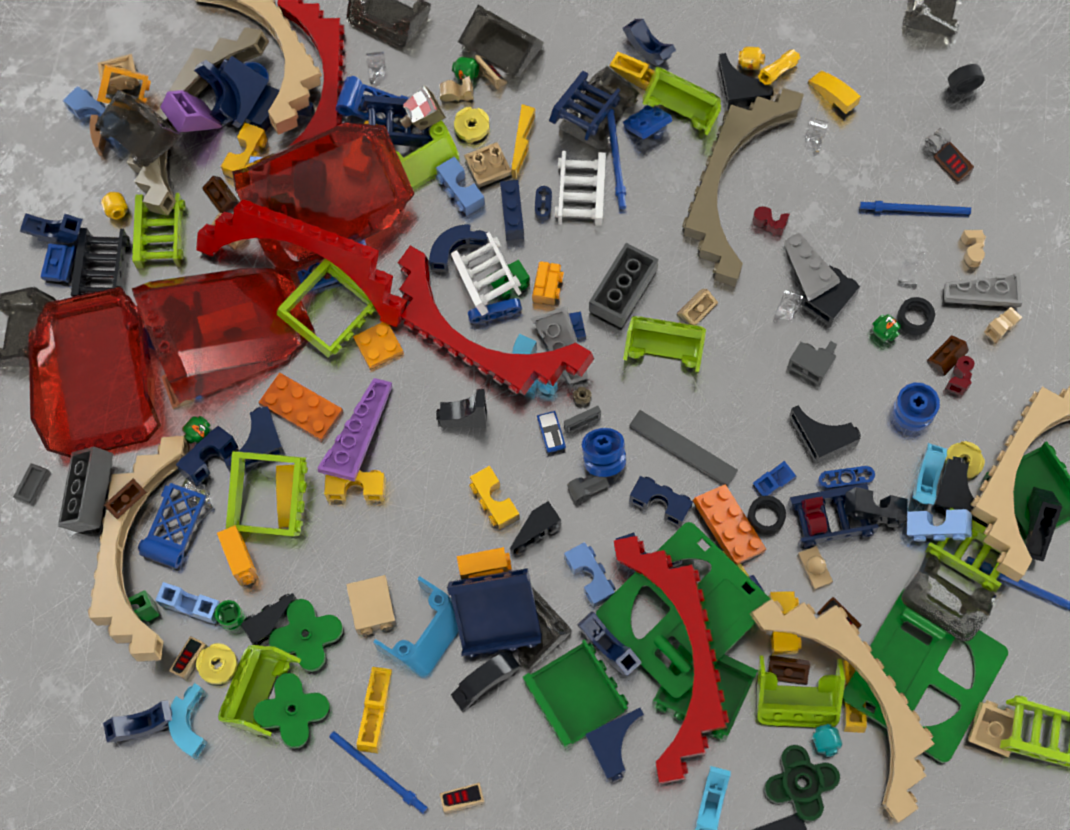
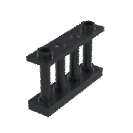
M80 228L71 288V297L75 303H83V298L86 294L111 295L115 303L120 304V297H123L124 292L122 281L126 250L130 245V237L127 236L124 229H120L119 237H93L88 228ZM93 244L118 245L117 254L91 253L90 247ZM116 261L115 271L89 270L88 262ZM89 277L114 278L112 287H86L85 284L86 279Z

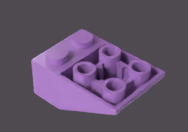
M183 90L167 91L160 108L178 133L223 127L217 119L210 115L212 111L203 100Z

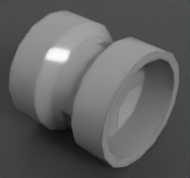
M939 128L934 132V135H930L925 139L927 148L933 153H937L941 150L942 146L951 142L950 135L943 128Z

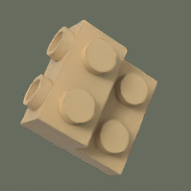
M132 54L97 63L100 82L105 64L137 72ZM111 72L106 94H116L124 89L132 90L135 86L140 85L139 79Z
M988 700L985 703L980 702L973 719L974 725L968 741L1009 757L1010 751L1000 749L1001 740L1009 739L1012 736L1015 711L1009 708H1005V711L997 708L998 704Z

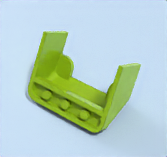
M656 67L642 100L644 105L647 104L654 107L661 104L691 119L692 123H694L693 127L701 131L704 129V134L707 136L721 111L720 97L660 67Z
M442 120L433 124L430 128V136L433 141L404 158L397 151H389L383 155L374 142L370 143L374 159L400 193L408 194L435 178L437 175L436 167L454 156L459 162V152L448 128Z
M633 316L627 331L623 360H627L628 355L631 358H640L644 353L682 359L685 366L690 368L696 367L695 372H699L706 329L696 325Z
M249 645L241 657L220 708L218 720L257 735L271 736L272 732L259 727L255 723L253 718L254 708L259 702L268 699L276 677L289 671L290 662L300 663L301 659L276 647Z
M759 655L757 719L760 723L764 725L820 727L827 724L835 727L839 723L845 685L842 659L837 660L836 675L822 676L818 681V687L777 685L778 680L775 674L765 672L764 655Z

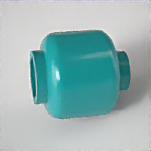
M830 724L816 728V732L813 734V741L817 752L826 754V757L838 754L837 750L842 747V740L838 729Z

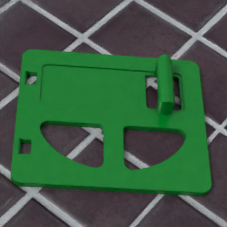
M687 522L657 551L665 550L667 555H671L672 563L687 559H697L711 564V571L698 583V589L703 591L705 601L701 602L702 609L707 610L709 621L705 622L706 628L711 630L713 641L709 642L710 648L715 650L718 661L756 624L750 613L766 603L770 598L694 523ZM701 539L710 546L706 551L698 545ZM635 572L596 611V615L618 641L631 648L642 662L641 665L672 697L681 698L693 686L694 661L690 663L668 639L672 636L675 637L693 655L686 626L675 605L666 594L644 575ZM745 582L755 590L750 595L742 588ZM649 586L670 607V611L643 638L638 639L635 637L632 629V610L636 597L642 587ZM658 649L682 672L680 675L675 676L655 655Z
M906 587L899 594L871 642L870 648L872 651L870 653L874 659L878 658L884 666L883 672L896 683L895 689L899 694L902 693L909 702L907 706L911 711L916 709L928 685L934 686L960 704V709L948 720L932 726H922L930 731L933 736L931 740L934 743L924 752L937 761L946 763L954 755L976 714L979 703L983 702L1008 656V649L1005 645L918 591ZM912 609H915V610L918 611L919 613H921V614H923L924 616H926L927 618L931 619L932 621H934L935 623H937L939 626H937L936 624L932 623V622L929 621L928 619L924 618V617L921 616L920 614L916 613V612L913 611ZM908 621L932 636L931 643L926 645L902 630L901 625L903 622ZM956 637H962L965 640L973 657L974 679L971 689H965L938 671L941 662ZM855 670L844 689L843 700L887 728L877 699L867 682ZM865 702L876 707L873 713L863 707Z

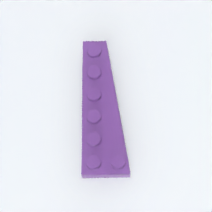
M376 378L372 380L361 401L353 410V415L346 421L341 434H338L334 445L327 451L317 468L319 473L355 482L393 387L392 382Z

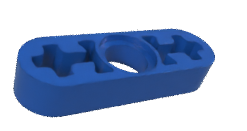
M514 298L486 305L488 313L483 316L477 308L471 309L467 314L470 323L477 324L516 314L522 310L520 299Z
M870 466L825 471L820 474L818 485L825 491L864 483L869 485L875 478V471ZM863 472H866L867 475H870L868 477V480H866L865 477L862 476L858 477L857 481H855L856 476H861ZM849 474L852 481L849 483L843 482L841 475ZM825 477H828V480H833L829 485L823 482Z

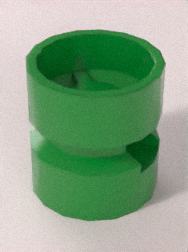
M225 600L215 610L217 621L226 631L235 632L242 628L241 623L244 622L246 616L235 601Z

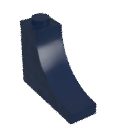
M231 56L228 60L224 59L219 68L222 70L219 75L229 83L235 94L237 111L232 124L239 128L244 123L269 80Z
M266 85L248 114L246 122L264 129L266 132L272 125L268 110L280 90ZM309 102V106L298 110L297 114L312 118L315 114L313 103Z
M268 406L258 407L253 412H250V434L239 452L273 455L285 453ZM232 456L224 459L229 472H231ZM245 459V467L264 460Z
M641 707L585 734L586 741L607 782L612 780L614 783L624 778L623 774H625L626 769L622 760V744L630 728L644 718Z

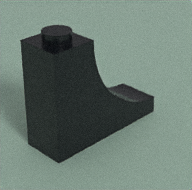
M726 53L719 54L718 67L727 109L731 105L748 107L751 105V102L755 103L757 96L768 100L771 99V96H773L772 85H764L759 79L740 73L732 66Z
M477 389L473 396L464 400L440 402V409L436 411V420H440L441 427H487L485 389Z
M799 405L793 407L789 415L816 463H820L858 445L861 439L860 431L851 422L837 426L825 425L808 417Z
M953 456V459H947L934 504L950 509L953 508L954 510L966 509L969 512L972 511L973 506H971L974 497L968 486L967 471L969 464L964 463L965 459Z
M1033 487L1028 502L1030 520L1025 546L1032 559L1044 562L1062 510V505L1052 491Z

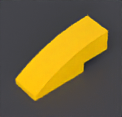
M620 52L616 53L609 65L620 76L645 91L655 71L650 69L649 64Z
M821 70L808 80V83L832 106L836 104L845 114L860 102L861 96L827 72Z
M276 465V497L279 528H289L294 465Z

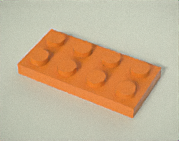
M280 372L258 402L261 407L268 406L270 412L323 442L343 413L341 407Z
M726 484L701 494L692 500L725 554L736 565L767 550Z

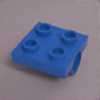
M646 105L639 112L629 116L628 119L623 121L626 129L644 140L672 122L670 114L657 106L651 107Z

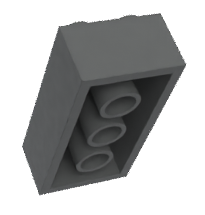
M625 243L590 299L589 311L622 328L657 271L659 259Z
M94 446L71 453L58 527L77 533L100 528L103 520V505L106 503L105 496L109 485L110 469L113 465V453Z

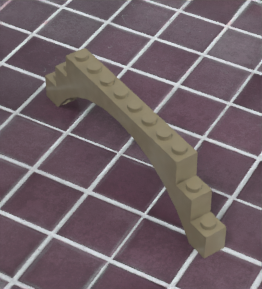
M245 27L237 41L219 38L212 51L194 48L169 91L183 90L197 97L209 83L194 71L196 65L207 60L218 69L224 59L228 60L231 56L244 63L261 56L269 40L262 30ZM159 107L126 163L135 173H138L134 181L143 192L147 193L142 202L150 211L168 216L176 203L168 183L166 170L167 151L175 127Z
M783 88L781 94H777L775 101L757 96L755 103L751 102L749 110L734 105L730 106L729 111L725 110L722 119L724 124L719 126L717 132L719 138L713 142L711 148L713 154L707 158L705 164L707 170L702 171L700 177L701 186L696 187L694 197H696L695 202L691 201L688 212H690L689 218L685 217L682 228H685V236L700 240L697 248L700 251L699 258L715 263L713 273H716L715 281L736 287L743 265L729 245L721 227L717 208V193L720 179L731 158L753 136L772 125L797 118L804 96L803 93Z

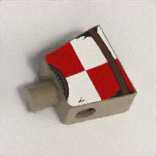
M423 85L404 103L407 115L401 118L400 122L406 129L414 124L419 130H423L443 120L446 116L433 92Z

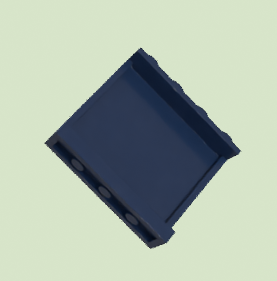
M528 568L450 581L448 583L447 591L448 596L451 595L462 645V656L475 657L479 653L485 652L487 654H494L503 649L512 651L521 646L535 647L541 643L542 633Z

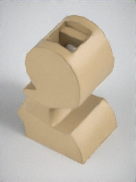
M470 77L463 79V85H459L453 80H447L439 85L440 100L443 102L474 100L473 84Z
M964 230L960 237L965 245H972L967 248L964 260L969 267L976 268L980 266L985 257L983 247L986 236L983 230Z
M1010 307L989 323L984 332L997 344L1007 330L1011 331L1023 317Z

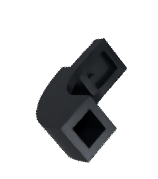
M510 651L503 652L485 662L463 679L451 696L462 711L466 710L485 691L495 684L508 679L521 666Z

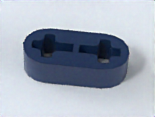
M540 186L536 190L535 216L537 219L545 221L551 216L552 190L548 186ZM543 192L546 193L545 200H542ZM542 206H545L544 214L540 212Z

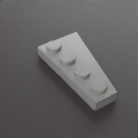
M799 232L784 241V246L808 302L840 283L839 277Z
M1020 272L1013 273L1010 276H1005V274L997 275L995 278L988 279L981 277L974 281L966 279L945 282L944 302L1021 307Z
M566 306L530 318L538 329L541 338L547 344L549 351L571 345L575 342L578 343ZM566 370L563 371L565 378L571 385L589 379L587 371L582 377L577 374L573 376Z

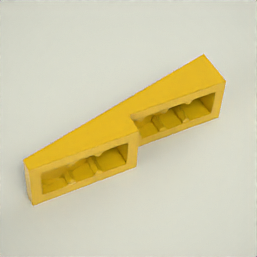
M524 104L521 105L511 167L512 178L514 179L517 178L529 151V140L526 138L535 120V108Z
M845 659L844 689L855 672V668ZM844 701V732L865 733L867 727L866 715Z
M372 667L364 701L365 707L356 743L358 751L378 753L392 669Z

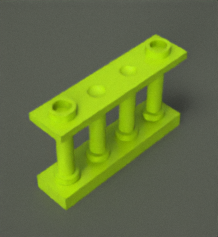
M175 193L176 203L172 208L175 209L174 218L148 219L146 212H149V209L142 202L144 199L143 194L135 195L132 261L136 269L144 268V262L150 259L172 258L176 266L181 267V260L184 259L181 241L182 213L185 210V200L181 198L179 193ZM174 225L173 235L147 236L145 234L146 228L149 226ZM174 242L173 251L146 252L145 245L148 243Z
M972 520V537H965V540L961 542L954 555L943 550L949 538H945V541H938L936 545L931 542L929 543L925 551L929 557L934 560H940L973 579L987 591L995 593L998 591L1002 584L997 581L1000 572L996 568L999 563L997 562L990 576L979 570L989 551L992 549L996 550L983 542L986 536L984 534L986 527ZM976 539L983 543V547L973 564L969 565L962 561L961 558L972 540Z
M1015 696L1012 699L1006 700L1007 705L1015 707L1012 736L1009 739L1001 740L1000 749L1070 768V740L1068 752H1060L1058 748L1061 720L1070 722V712L1027 701V697ZM1024 709L1034 712L1031 741L1028 743L1023 742L1022 738H1020ZM1043 715L1053 717L1050 745L1047 748L1041 747V743H1039Z

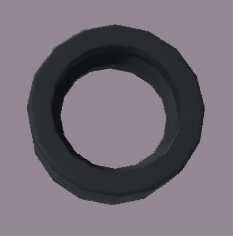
M978 64L962 66L954 70L948 77L952 93L958 95L972 92L985 81L981 67Z
M912 297L905 300L901 305L897 320L901 329L912 335H920L927 332L932 326L935 319V310L926 299ZM910 307L920 308L926 313L927 321L922 325L912 324L906 319L905 312Z
M765 495L758 497L752 502L748 511V520L759 534L770 535L776 533L781 529L786 519L785 506L774 496ZM761 505H771L777 510L778 520L775 524L765 526L756 520L755 513Z

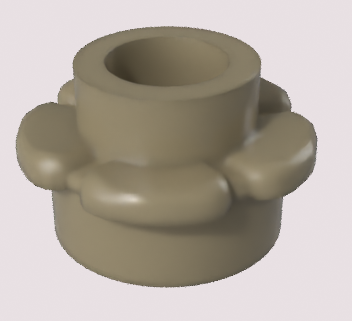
M579 387L578 390L573 392V398H575L577 404L586 405L590 402L592 393L589 389Z

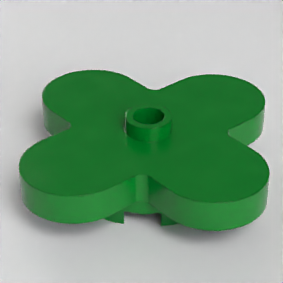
M297 599L287 609L289 625L274 630L270 635L269 644L271 647H276L289 654L296 653L297 658L301 659L300 666L306 671L314 672L319 670L325 663V644L333 643L341 637L343 625L339 618L334 615L316 617L314 607L308 600ZM309 632L307 637H303L304 633Z
M285 673L280 675L275 681V698L259 702L254 708L253 718L255 723L261 728L280 729L281 740L284 745L296 749L302 747L308 740V723L320 721L326 717L329 711V701L321 693L304 694L299 677L292 673ZM288 708H294L295 711L289 712Z

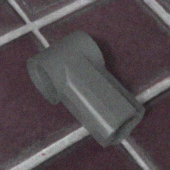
M590 475L570 481L567 487L575 503H579L588 499L591 494L609 487V483L606 477Z

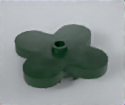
M790 745L781 754L783 773L771 776L765 783L764 792L766 797L773 803L782 804L791 801L797 816L801 820L813 822L820 818L824 811L821 793L832 791L837 787L840 781V773L831 763L812 764L805 748L800 745ZM803 780L805 787H800L798 781Z

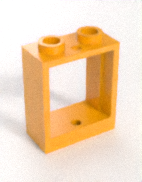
M105 64L97 101L140 112L141 108L145 109L147 101L144 93L145 90L149 91L151 81L148 80L149 75ZM111 72L143 80L137 105L106 97Z
M236 525L218 532V538L233 576L240 585L252 584L259 577L243 536Z
M504 547L457 556L461 580L512 570L510 555L505 553Z

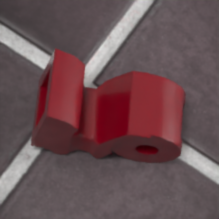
M761 206L755 209L752 221L757 227H766V231L771 232L773 236H782L790 214H781L779 220L775 221L772 218V210Z
M962 356L958 359L953 369L955 377L949 380L945 387L946 390L964 395L965 391L969 389L972 384L971 371L975 365L971 357Z
M823 496L801 500L809 534L812 536L816 533H827L826 517L820 510V507L823 505Z

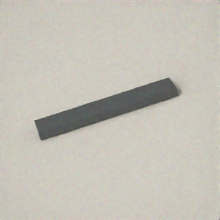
M639 410L629 425L633 430L719 483L726 484L727 487L738 472V469Z

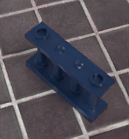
M582 70L553 107L549 122L556 124L559 119L564 118L586 129L587 132L584 139L588 141L591 135H596L599 125L613 106L617 107L621 99L618 97L621 89L617 88L613 95H610L588 84L587 78L589 73ZM586 90L607 102L603 104L581 92ZM574 100H580L600 110V112L597 114L575 103ZM567 109H572L593 121L588 123L567 112Z
M364 95L361 102V110L368 112L369 129H365L362 142L423 147L433 141V139L429 136V127L422 130V135L412 134L411 126L407 129L404 127V133L394 132L393 114L406 116L407 112L404 108V103L408 99ZM375 112L386 114L387 131L376 130Z
M867 483L790 497L788 501L789 510L795 509V511H798L804 537L800 538L798 546L812 548L816 544L857 536H862L863 538L873 536L879 528L878 524L870 525L869 520L863 519L860 520L862 527L851 529L848 517L845 515L844 502L846 500V492L855 487L869 490ZM823 496V505L820 507V510L826 517L827 533L811 536L808 531L801 500ZM834 502L836 504L843 530L831 532L825 510L826 503Z

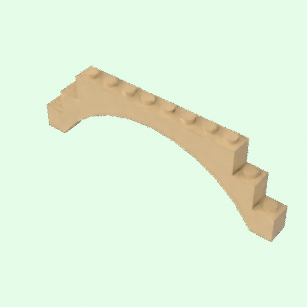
M195 0L196 2L219 4L238 10L254 18L275 38L285 58V70L279 94L268 110L270 122L278 135L298 127L297 119L299 117L297 111L309 106L308 98L310 93L308 90L321 85L320 77H322L320 69L313 65L314 62L311 55L306 54L304 44L302 42L299 43L296 32L290 29L287 18H283L280 7L275 6L274 0Z
M1070 385L1067 389L1063 388L1059 395L1043 386L1038 392H1033L1029 399L1031 402L1030 406L1026 405L1021 413V416H1023L1022 421L1018 420L1013 427L1014 435H1010L1004 444L1007 448L1005 451H1000L996 458L999 461L997 466L993 465L988 473L991 477L981 485L979 489L982 491L981 495H976L971 503V506H973L972 515L988 524L984 531L986 536L983 542L1001 552L996 561L999 563L996 570L1016 582L1025 575L1032 561L1020 536L1014 513L1013 490L1016 471L1024 452L1037 437L1050 428L1070 420Z
M184 436L161 437V443L158 445V454L137 456L136 463L133 465L134 473L112 474L111 482L108 485L109 496L106 502L133 478L147 493L118 519L106 509V515L103 517V533L100 535V552L97 554L98 565L97 570L94 572L95 584L91 591L92 603L88 609V616L96 626L109 625V636L116 643H130L129 652L137 661L161 660L163 640L157 633L146 626L132 609L125 592L122 574L123 551L128 531L138 510L150 493L167 476L178 469L176 463L189 452L190 445Z
M773 599L768 600L750 613L761 631L786 632L812 639L835 651L850 663L869 685L881 707L888 729L891 751L889 779L882 805L893 821L899 823L918 809V806L915 804L918 802L911 791L907 792L906 790L926 777V774L923 772L925 767L918 759L915 760L914 758L934 745L931 740L933 738L932 734L926 727L923 728L919 723L920 717L914 710L911 711L907 706L908 700L902 693L899 694L895 689L896 683L891 676L885 675L882 670L884 666L878 658L874 659L871 655L872 649L866 641L862 642L859 638L860 632L854 624L850 625L847 621L848 615L842 607L832 606L815 618L816 612L810 604L806 605L803 602L783 615L782 611L784 609L777 600L775 602Z

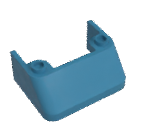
M419 576L417 579L419 586L430 594L429 605L437 612L415 645L407 640H401L396 643L393 649H390L377 639L373 643L377 650L416 676L425 678L431 675L459 634L452 599L444 591Z

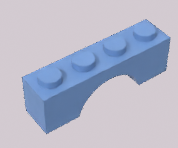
M77 86L63 99L67 110L79 119L98 115L103 120L100 131H102L106 141L118 149L132 136L130 124L125 119L120 120L112 109H106L103 102L92 98L93 96L88 90H82Z

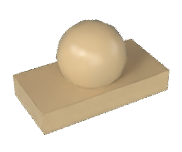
M817 546L798 553L814 590L833 583L826 567V561L822 558Z

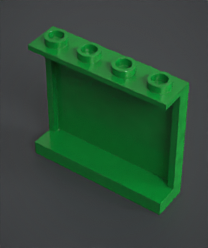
M1047 441L1041 447L1024 455L1016 471L1013 490L1014 513L1020 536L1025 544L1030 520L1028 502L1033 487L1052 491L1062 505L1056 528L1070 521V475L1067 472L1066 465L1060 462L1056 456L1057 453L1054 447L1049 445ZM989 471L983 477L984 481H988L991 477L988 475Z
M585 639L582 640V644L531 675L528 673L522 677L524 684L565 750L584 739L586 733L613 721L628 710L627 705L629 703L623 694L619 695L616 690L618 685L612 676L608 677L605 672L607 670L602 660H597L594 655L596 653L595 648L591 643L587 644Z
M680 643L677 650L692 663L693 655ZM724 654L714 664L715 670L718 669L721 682H718V687L724 693L725 702H722L723 711L727 710L729 723H726V729L711 731L710 735L718 740H722V738L727 739L758 671ZM671 662L668 669L675 676L680 675L682 672ZM660 685L652 704L655 705L656 710L662 713L667 711L674 714L673 717L684 722L692 698L693 686L681 698H674Z

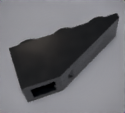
M549 501L530 513L510 547V554L512 556L523 553L527 550V546L532 543L535 545L544 539L543 536L548 533L553 534L560 529L561 518Z
M294 593L283 595L275 604H268L261 609L260 613L249 615L244 619L241 626L252 645L260 646L269 641L272 632L280 628L287 617L288 606L294 600H297Z

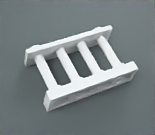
M562 151V158H558V169H561L559 206H555V217H558V224L562 225V216L591 217V219H595V226H602L606 153L599 152L598 159H595V161L566 160V151ZM565 167L594 168V170H598V173L594 177L565 176ZM564 183L593 184V186H597V191L593 193L564 192ZM563 199L592 201V203H596V208H592V210L563 209Z
M490 232L486 233L490 243L466 256H461L457 250L451 253L467 290L482 316L488 313L486 307L488 301L514 288L518 296L522 294L519 289L521 283L516 275L513 277L499 249L502 246L497 237L493 238ZM494 249L496 256L472 269L467 268L469 262ZM498 262L501 263L502 269L479 282H474L475 275ZM507 275L509 282L485 295H480L479 292L482 291L483 287Z

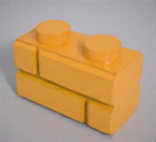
M539 262L532 294L533 302L555 305V300H559L561 288H558L559 282H563L564 277L560 264Z

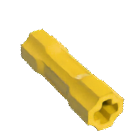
M794 49L785 52L778 60L760 70L758 75L759 81L764 83V85L775 81L779 75L798 64L799 59H801L799 53Z

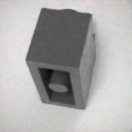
M830 341L826 349L821 347L816 350L811 344L800 342L789 359L787 367L821 385L834 364L836 355L833 352L837 344Z

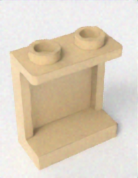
M385 575L346 584L357 634L363 636L370 635L374 630L381 629V631H387L397 625Z

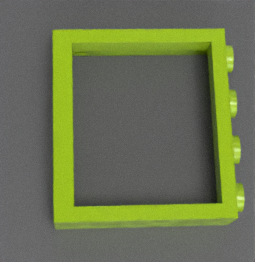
M324 259L282 303L277 310V316L329 358L332 354L336 355L341 350V344L344 341L348 342L354 335L353 331L357 327L360 329L366 322L365 318L369 314L372 316L376 309L362 289L346 273L329 260ZM327 272L368 305L330 347L289 313Z
M232 451L226 529L236 525L237 529L242 532L299 536L301 526H303L301 513L304 512L305 502L302 500L303 493L306 491L304 477L308 471L306 457ZM245 459L294 463L289 529L240 525Z

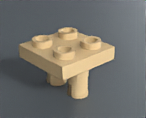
M498 142L464 155L465 161L479 188L512 175L509 164Z

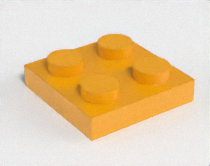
M384 322L353 336L370 370L404 353L390 325Z

